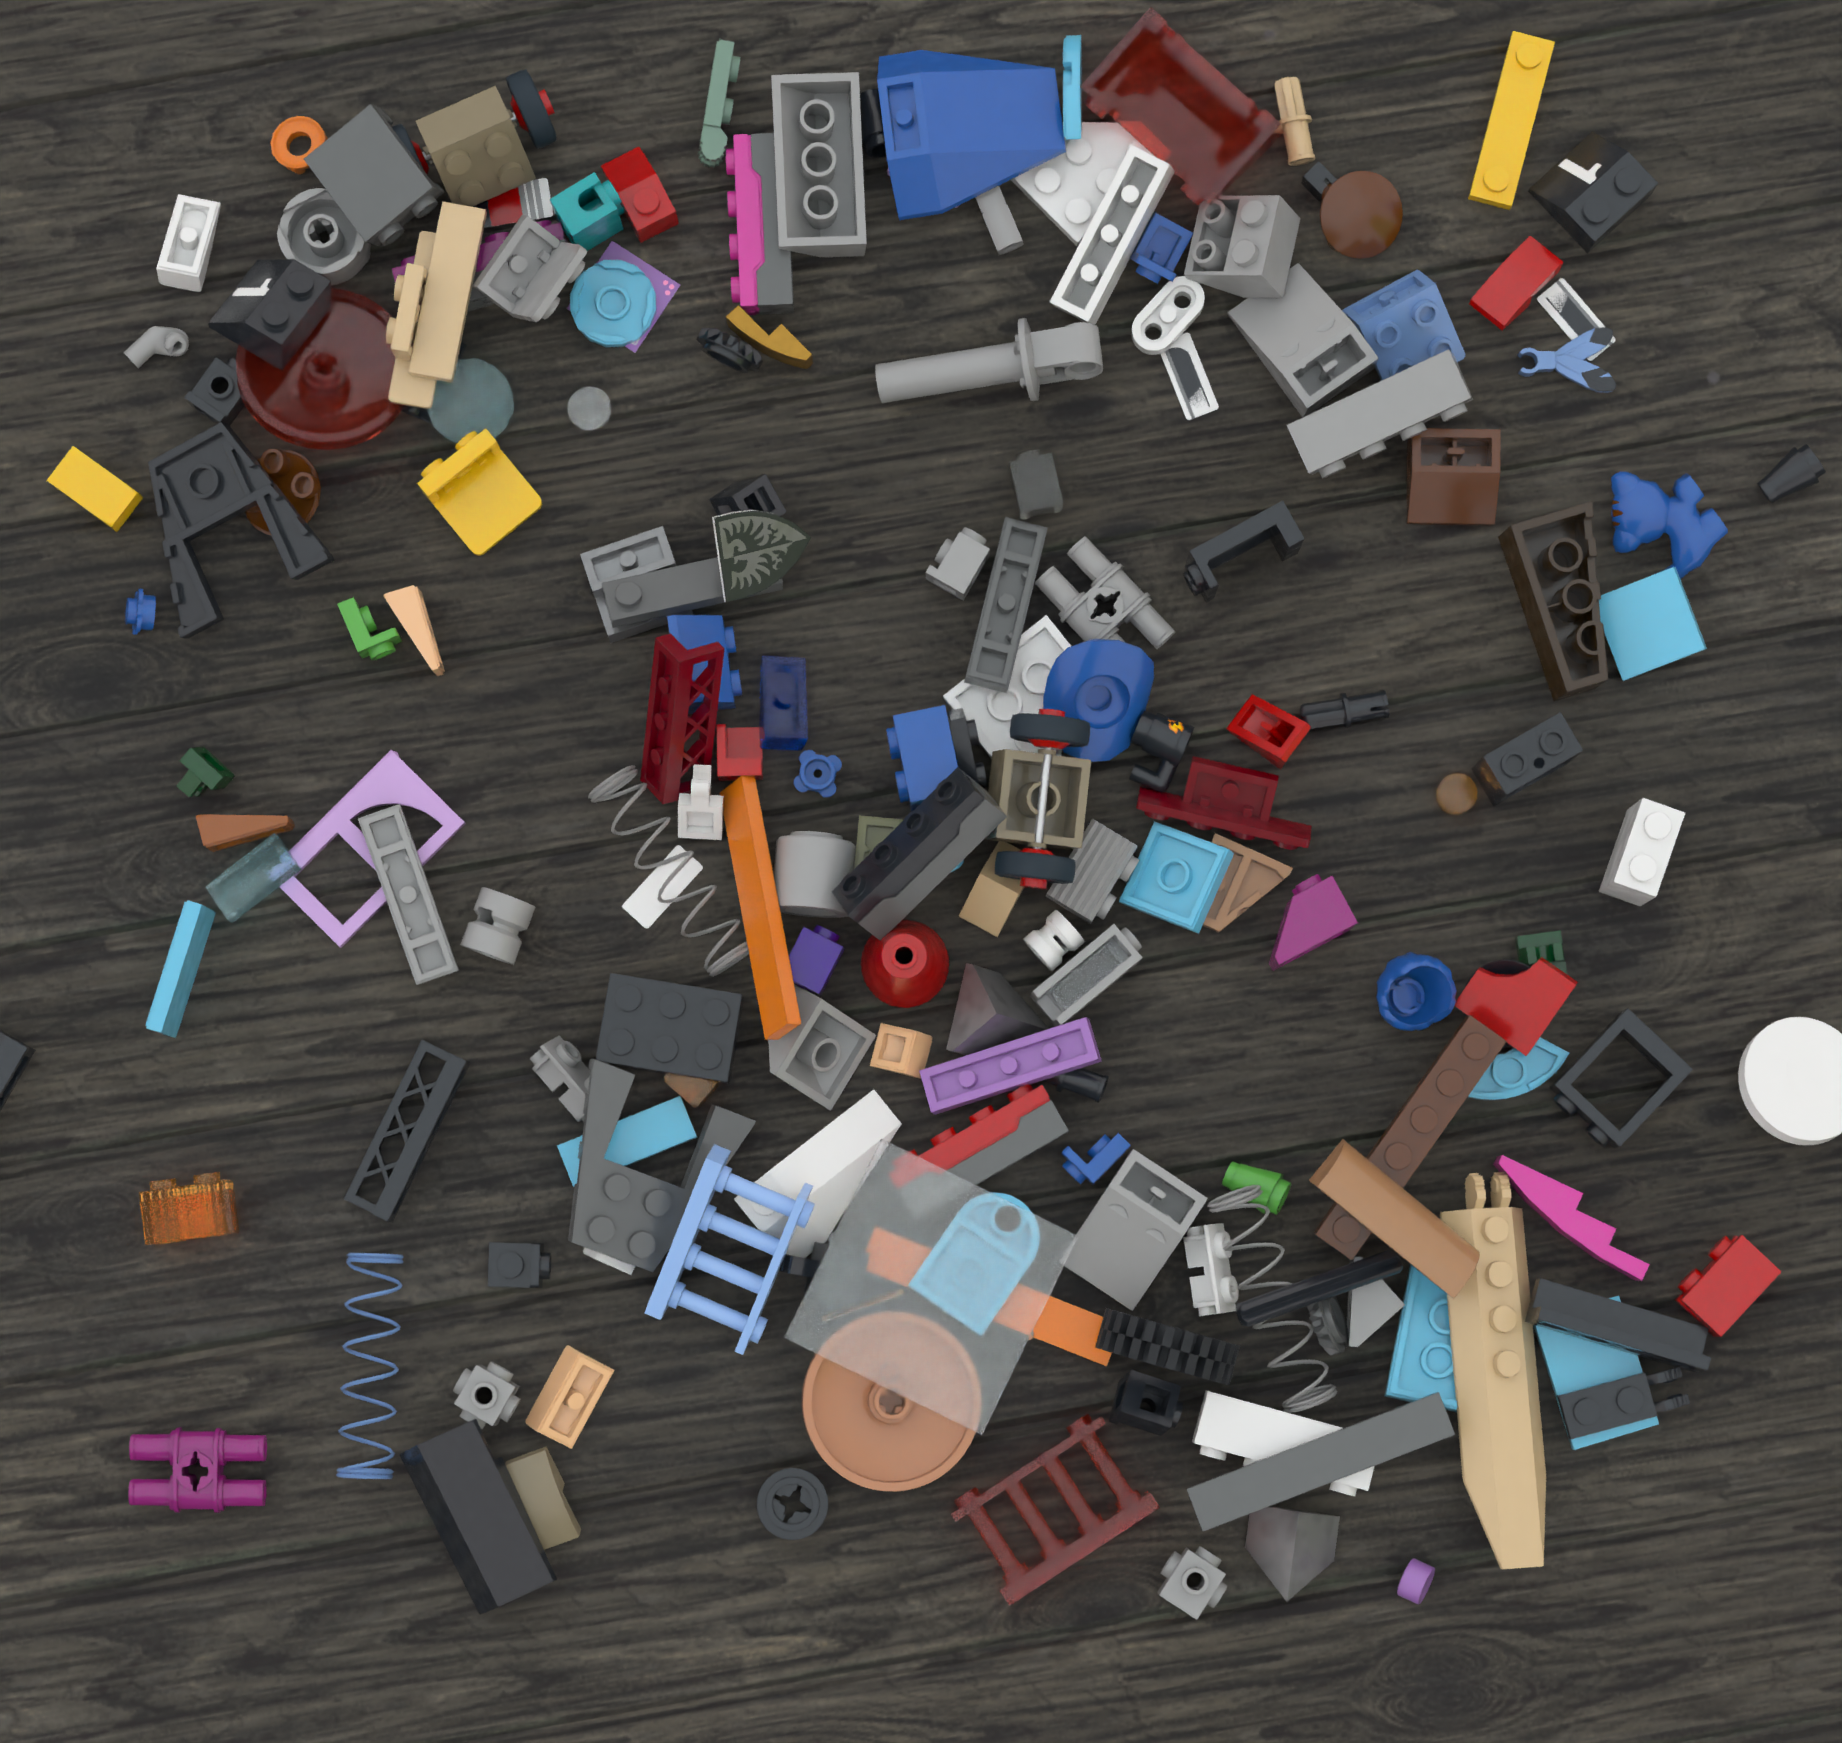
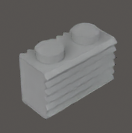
M1092 819L1083 833L1082 848L1073 849L1069 858L1075 860L1076 864L1073 883H1053L1046 894V898L1089 924L1093 922L1096 916L1104 920L1117 899L1116 896L1110 893L1119 878L1127 882L1140 861L1133 856L1138 846Z

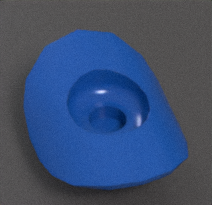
M1091 639L1068 647L1056 658L1047 677L1043 696V709L1065 711V717L1080 719L1090 723L1088 746L1065 747L1062 749L1064 753L1075 758L1089 759L1091 762L1111 760L1129 748L1138 722L1144 710H1146L1154 679V662L1140 647L1120 640Z

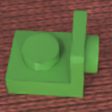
M354 597L337 604L357 652L362 659L370 656L371 660H377L396 651L394 645L402 642L395 627L371 636L370 632L377 630V626L367 605L359 608Z

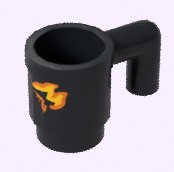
M1144 710L1131 743L1142 747V751L1162 760L1156 772L1135 764L1129 780L1157 792L1166 791L1184 755L1195 727L1181 723L1161 713L1155 715Z

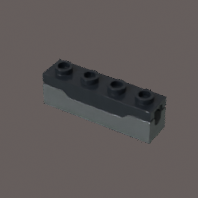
M957 767L882 842L877 844L873 851L851 873L843 878L832 893L850 918L881 940L1007 816L989 792Z

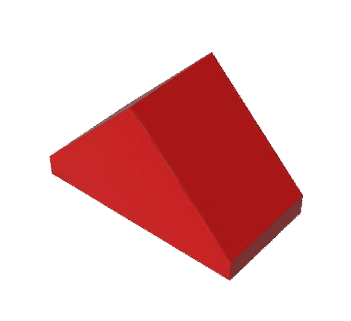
M1252 694L1226 729L1281 770L1305 738L1311 726L1305 721Z

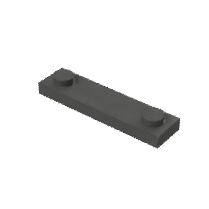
M1005 517L964 683L1007 693L1047 527Z
M718 557L602 583V592L612 628L725 603ZM782 578L766 590L748 597L783 590Z

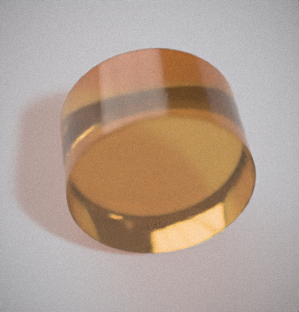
M1461 773L1446 776L1436 789L1437 804L1444 812L1452 815L1465 813L1474 805L1477 799L1476 784L1469 776Z

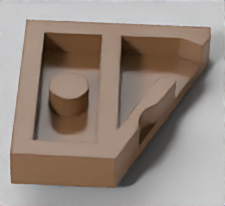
M1215 833L1211 843L1225 847L1234 853L1202 925L1219 933L1287 878L1293 868Z

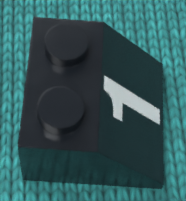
M1592 131L1539 179L1528 192L1588 254L1652 195L1658 182L1628 151Z
M295 259L257 260L209 321L208 327L283 370L331 308V281Z

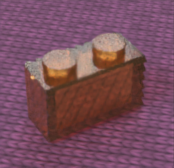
M220 1172L195 1175L193 1176L194 1184L177 1186L176 1179L149 1182L150 1190L139 1192L145 1245L153 1246L239 1233L233 1181L228 1179L221 1180Z

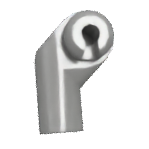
M153 326L123 353L139 368L154 354L182 356L188 350L189 340L186 333L178 328Z

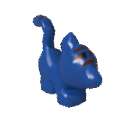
M1618 472L1611 478V487L1614 493L1611 510L1612 524L1615 528L1613 546L1616 552L1628 553L1635 551L1642 543H1650L1660 538L1663 533H1666L1671 542L1673 564L1664 570L1676 567L1679 577L1682 579L1689 572L1701 567L1713 546L1728 533V529L1713 508H1708L1702 512L1698 511L1696 504L1704 495L1687 473L1675 480L1672 488L1675 495L1673 497L1666 495L1656 482L1640 480L1637 475L1629 472Z

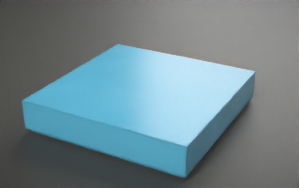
M1676 567L1669 568L1601 595L1599 600L1600 621L1603 623L1604 634L1623 681L1707 649Z
M1154 821L1138 857L1140 861L1129 877L1119 902L1199 934L1234 853L1225 847Z

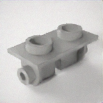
M559 1035L541 1045V1049L530 1058L535 1065L532 1069L552 1092L557 1090L563 1083L568 1086L569 1089L559 1100L577 1122L581 1120L584 1122L585 1114H583L585 1093L588 1094L590 1070L581 1061V1055L577 1048L570 1042L564 1041Z

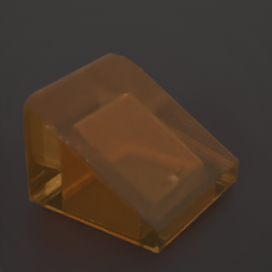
M667 1073L664 1076V1082L695 1109L697 1107L700 1109L720 1085L717 1081L671 1073Z

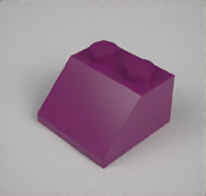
M1316 874L1299 883L1292 890L1294 896L1286 904L1269 961L1272 971L1350 931L1358 923L1333 876L1322 881L1319 874Z

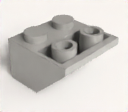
M1280 195L1202 196L1184 276L1189 280L1243 298H1283L1301 218Z

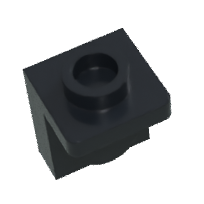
M489 1242L488 1287L542 1288L543 1279H550L551 1253L544 1252V1244Z

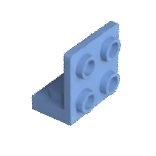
M1418 269L1342 310L1379 359L1375 368L1381 381L1448 349L1454 354L1457 362L1465 358V352L1436 283Z

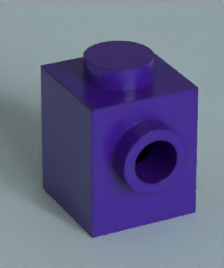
M816 925L813 931L803 927L789 954L795 985L821 997L844 952V947L837 944L839 935L819 925Z

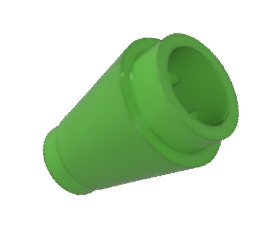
M1234 1161L1229 1165L1222 1181V1186L1229 1188L1230 1191L1251 1185L1261 1186L1262 1194L1248 1201V1203L1267 1206L1270 1212L1275 1215L1280 1212L1291 1188V1182L1284 1180L1281 1173L1238 1164ZM1256 1208L1263 1214H1266V1211L1264 1209Z

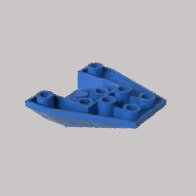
M927 50L879 57L877 82L887 163L899 220L942 214L1066 152L1055 68Z

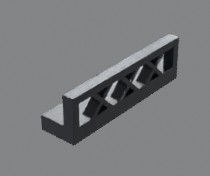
M421 1040L344 1200L371 1212L387 1222L394 1221L471 1063ZM428 1052L445 1060L446 1063L437 1081L424 1085L419 1068ZM416 1077L419 1088L409 1091L410 1086L414 1078ZM432 1089L428 1097L427 1091ZM421 1093L425 1106L416 1122L405 1125L400 1107L405 1098ZM396 1117L399 1128L389 1131ZM413 1129L409 1136L407 1131ZM402 1133L405 1142L403 1151L397 1162L386 1165L380 1150L385 1138ZM377 1157L380 1167L369 1171ZM393 1169L391 1175L389 1176L388 1170ZM382 1173L386 1185L377 1204L357 1196L365 1178Z
M1538 1278L1535 1281L1525 1322L1667 1365L1680 1367L1687 1371L1699 1372L1709 1369L1711 1357L1702 1355L1709 1328L1542 1278Z

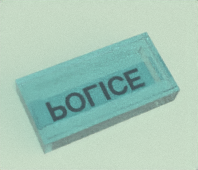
M273 833L206 885L205 888L224 916L233 923L302 869L281 838Z

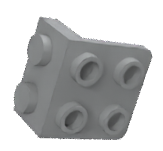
M522 215L477 278L473 287L512 317L538 322L541 318L547 319L555 311L560 302L558 294L567 282L572 283L581 274L585 267L583 258L587 250L579 244L561 242L529 216Z

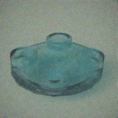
M478 358L462 359L457 361L453 383L437 380L432 408L427 409V412L434 427L446 439L458 443L468 433L476 431L479 434L485 428L495 439L507 427L513 414V393L506 377L493 365Z

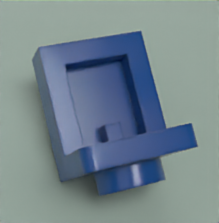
M1154 212L1130 257L1131 260L1139 264L1135 272L1157 284L1161 277L1173 282L1177 275L1173 271L1193 232Z

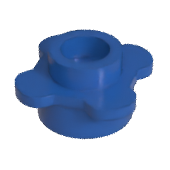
M138 589L135 592V597L127 598L125 624H132V634L135 635L140 630L152 631L154 626L156 599L153 595H144L143 589Z
M813 750L802 752L799 756L801 763L800 773L794 779L795 788L802 793L808 790L819 792L824 798L833 796L837 789L834 784L836 773L842 768L841 760L835 755H830L829 757L818 755ZM820 770L822 772V776L816 778L814 776V771Z

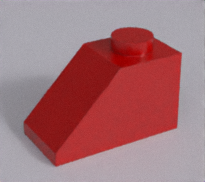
M640 147L601 165L607 180L611 182L622 201L620 204L640 243L679 224L675 208Z

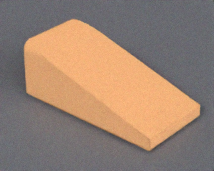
M412 585L384 594V598L431 670L437 676L444 675V666L422 592L418 587Z

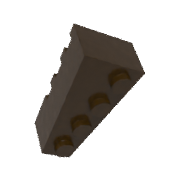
M1592 501L1510 525L1498 536L1553 701L1594 690L1608 680L1603 623L1600 621L1599 600L1601 599L1600 582H1597L1595 557L1597 556L1596 538H1593L1591 518L1594 517Z

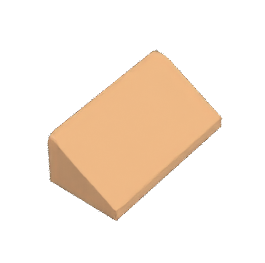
M567 1345L525 1421L526 1424L535 1431L572 1449L614 1370Z

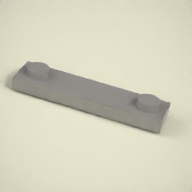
M401 804L358 818L416 985L459 971Z

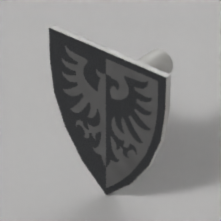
M746 510L712 517L724 602L727 603L746 598L766 590L781 579L799 560L811 536L794 522L769 512Z

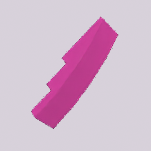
M1503 1155L1497 1156L1493 1165L1499 1172H1504V1174L1508 1175L1510 1185L1519 1196L1557 1232L1600 1262L1635 1281L1643 1280L1650 1264L1609 1245L1616 1228L1576 1210L1583 1193Z

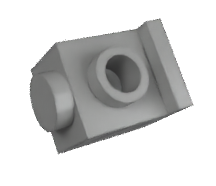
M966 527L963 528L962 532L959 531L954 542L947 538L934 560L940 566L936 569L929 565L925 572L926 580L964 601L990 556V549L984 546L987 540Z

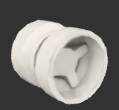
M1058 910L1053 911L1046 918V924L1040 930H1032L1023 938L1032 952L1051 971L1062 963V956L1065 953L1075 951L1085 942L1078 931Z

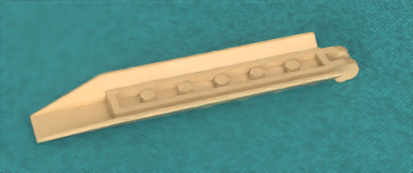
M1494 1172V1175L1491 1177L1490 1193L1492 1208H1483L1486 1201L1483 1176L1478 1173H1470L1465 1178L1466 1209L1440 1212V1219L1480 1252L1477 1266L1455 1298L1447 1294L1462 1477L1500 1569L1544 1566L1546 1468L1533 1324L1525 1322L1530 1304V1289L1522 1208L1509 1207L1512 1198L1510 1179L1504 1172Z

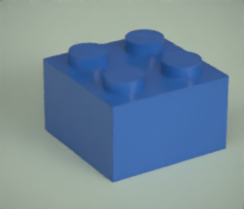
M945 705L893 715L894 727L886 729L891 759H900L902 771L895 772L900 803L909 801L911 811L915 810L936 789L938 784L958 767Z

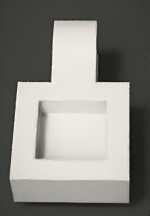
M694 764L691 794L679 793L678 838L722 840L724 796L710 795L711 765Z

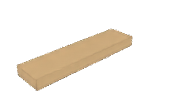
M442 201L408 370L410 375L453 383L487 215L486 209Z

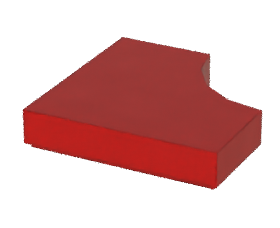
M1543 957L1529 969L1513 975L1495 974L1480 967L1456 1000L1455 1007L1466 1015H1471L1505 1039L1512 1047L1527 1056L1578 982Z

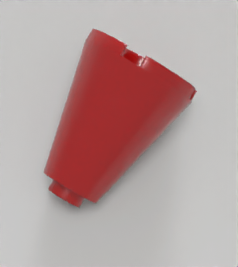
M902 920L881 940L871 935L862 952L861 970L867 987L879 1000L898 1008H909L928 1002L941 990L948 976L949 957L944 942L933 929L917 921ZM907 951L912 953L913 959L908 964H900L897 962L895 955Z

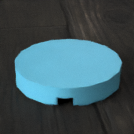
M603 260L583 271L576 279L570 293V312L578 330L589 341L604 347H624L639 340L650 329L656 315V293L649 278L637 266L623 260Z

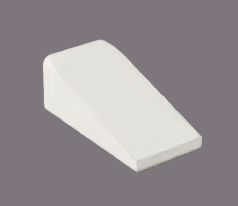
M178 194L156 268L160 284L196 292L202 290L220 213V202Z

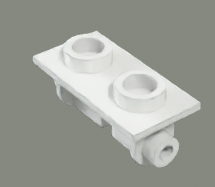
M1208 1224L1188 1228L1187 1237H1183L1188 1268L1203 1266L1205 1274L1189 1277L1193 1308H1198L1199 1316L1236 1311L1235 1302L1238 1300L1239 1290L1237 1281L1234 1276H1231L1229 1258L1232 1255V1251L1223 1250L1224 1245L1231 1241L1229 1234L1224 1231V1224Z

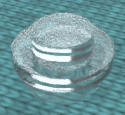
M581 388L571 396L568 402L569 417L572 423L582 430H598L610 419L612 412L610 400L598 388Z

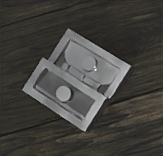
M663 526L580 554L610 643L668 624L667 616L612 628L602 592L603 582L676 566ZM690 610L672 615H693V612Z

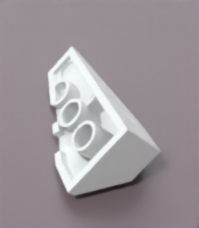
M875 1090L864 1096L754 1182L794 1200L797 1199L805 1183L813 1185L808 1201L815 1203L806 1227L802 1228L797 1225L786 1252L787 1255L806 1258L813 1252L814 1242L825 1243L838 1221L901 1126V1122ZM741 1196L734 1198L758 1230L776 1238H781L789 1218L788 1216Z

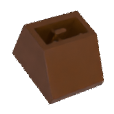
M1427 428L1423 433L1407 439V524L1495 525L1500 481L1501 429Z

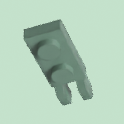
M720 39L716 43L699 145L700 151L698 152L700 155L698 159L701 160L700 163H703L704 167L707 166L708 168L719 166V163H722V159H724L728 137L721 129V124L730 125L734 99L726 98L728 81L737 82L741 58L733 56L734 42Z

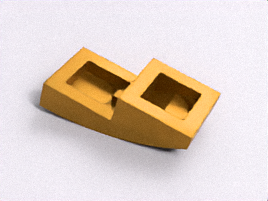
M739 305L726 316L728 327L740 338L765 355L803 369H808L813 364L812 354L782 324L768 335Z

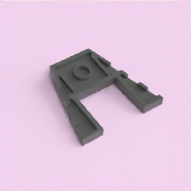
M591 1058L588 1068L590 1069L588 1094L585 1093L583 1114H585L583 1136L578 1152V1159H580L577 1184L574 1186L568 1241L654 1272L671 1247L704 1161L714 1144L731 1151L725 1165L727 1166L756 1121L711 1104L681 1187L606 1160L604 1156L635 1074Z

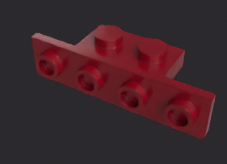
M1193 756L1183 796L1167 792H1157L1140 786L1136 809L1144 811L1146 816L1153 819L1168 820L1170 817L1181 819L1197 829L1210 830L1212 827L1229 830L1230 834L1240 839L1253 840L1255 837L1272 840L1276 846L1289 850H1295L1298 847L1308 848L1311 840V825L1270 816L1278 784V775Z

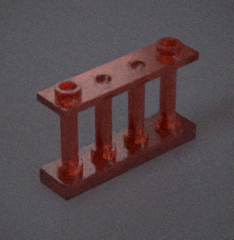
M1087 1413L1067 1426L1066 1429L1070 1435L985 1491L980 1493L975 1486L954 1500L957 1509L951 1512L954 1521L956 1522L968 1515L1004 1571L1005 1575L1002 1578L1006 1584L1001 1586L999 1591L1009 1606L1160 1508L1149 1491L1141 1495L1137 1489H1131L1098 1438L1095 1431L1106 1424L1101 1416L1092 1420ZM1079 1441L1118 1500L1114 1503L1118 1511L1104 1520L1100 1513L1094 1514L1058 1458L1059 1454ZM1043 1466L1080 1524L1077 1529L1081 1535L1067 1544L1062 1538H1056L1020 1482L1022 1478ZM1004 1490L1043 1549L1039 1552L1043 1560L1029 1569L1025 1562L1019 1563L982 1505Z

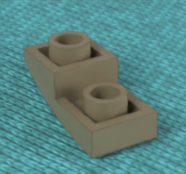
M545 1446L506 1461L505 1465L543 1549L545 1550L578 1538L581 1527L563 1493L565 1483L547 1447Z

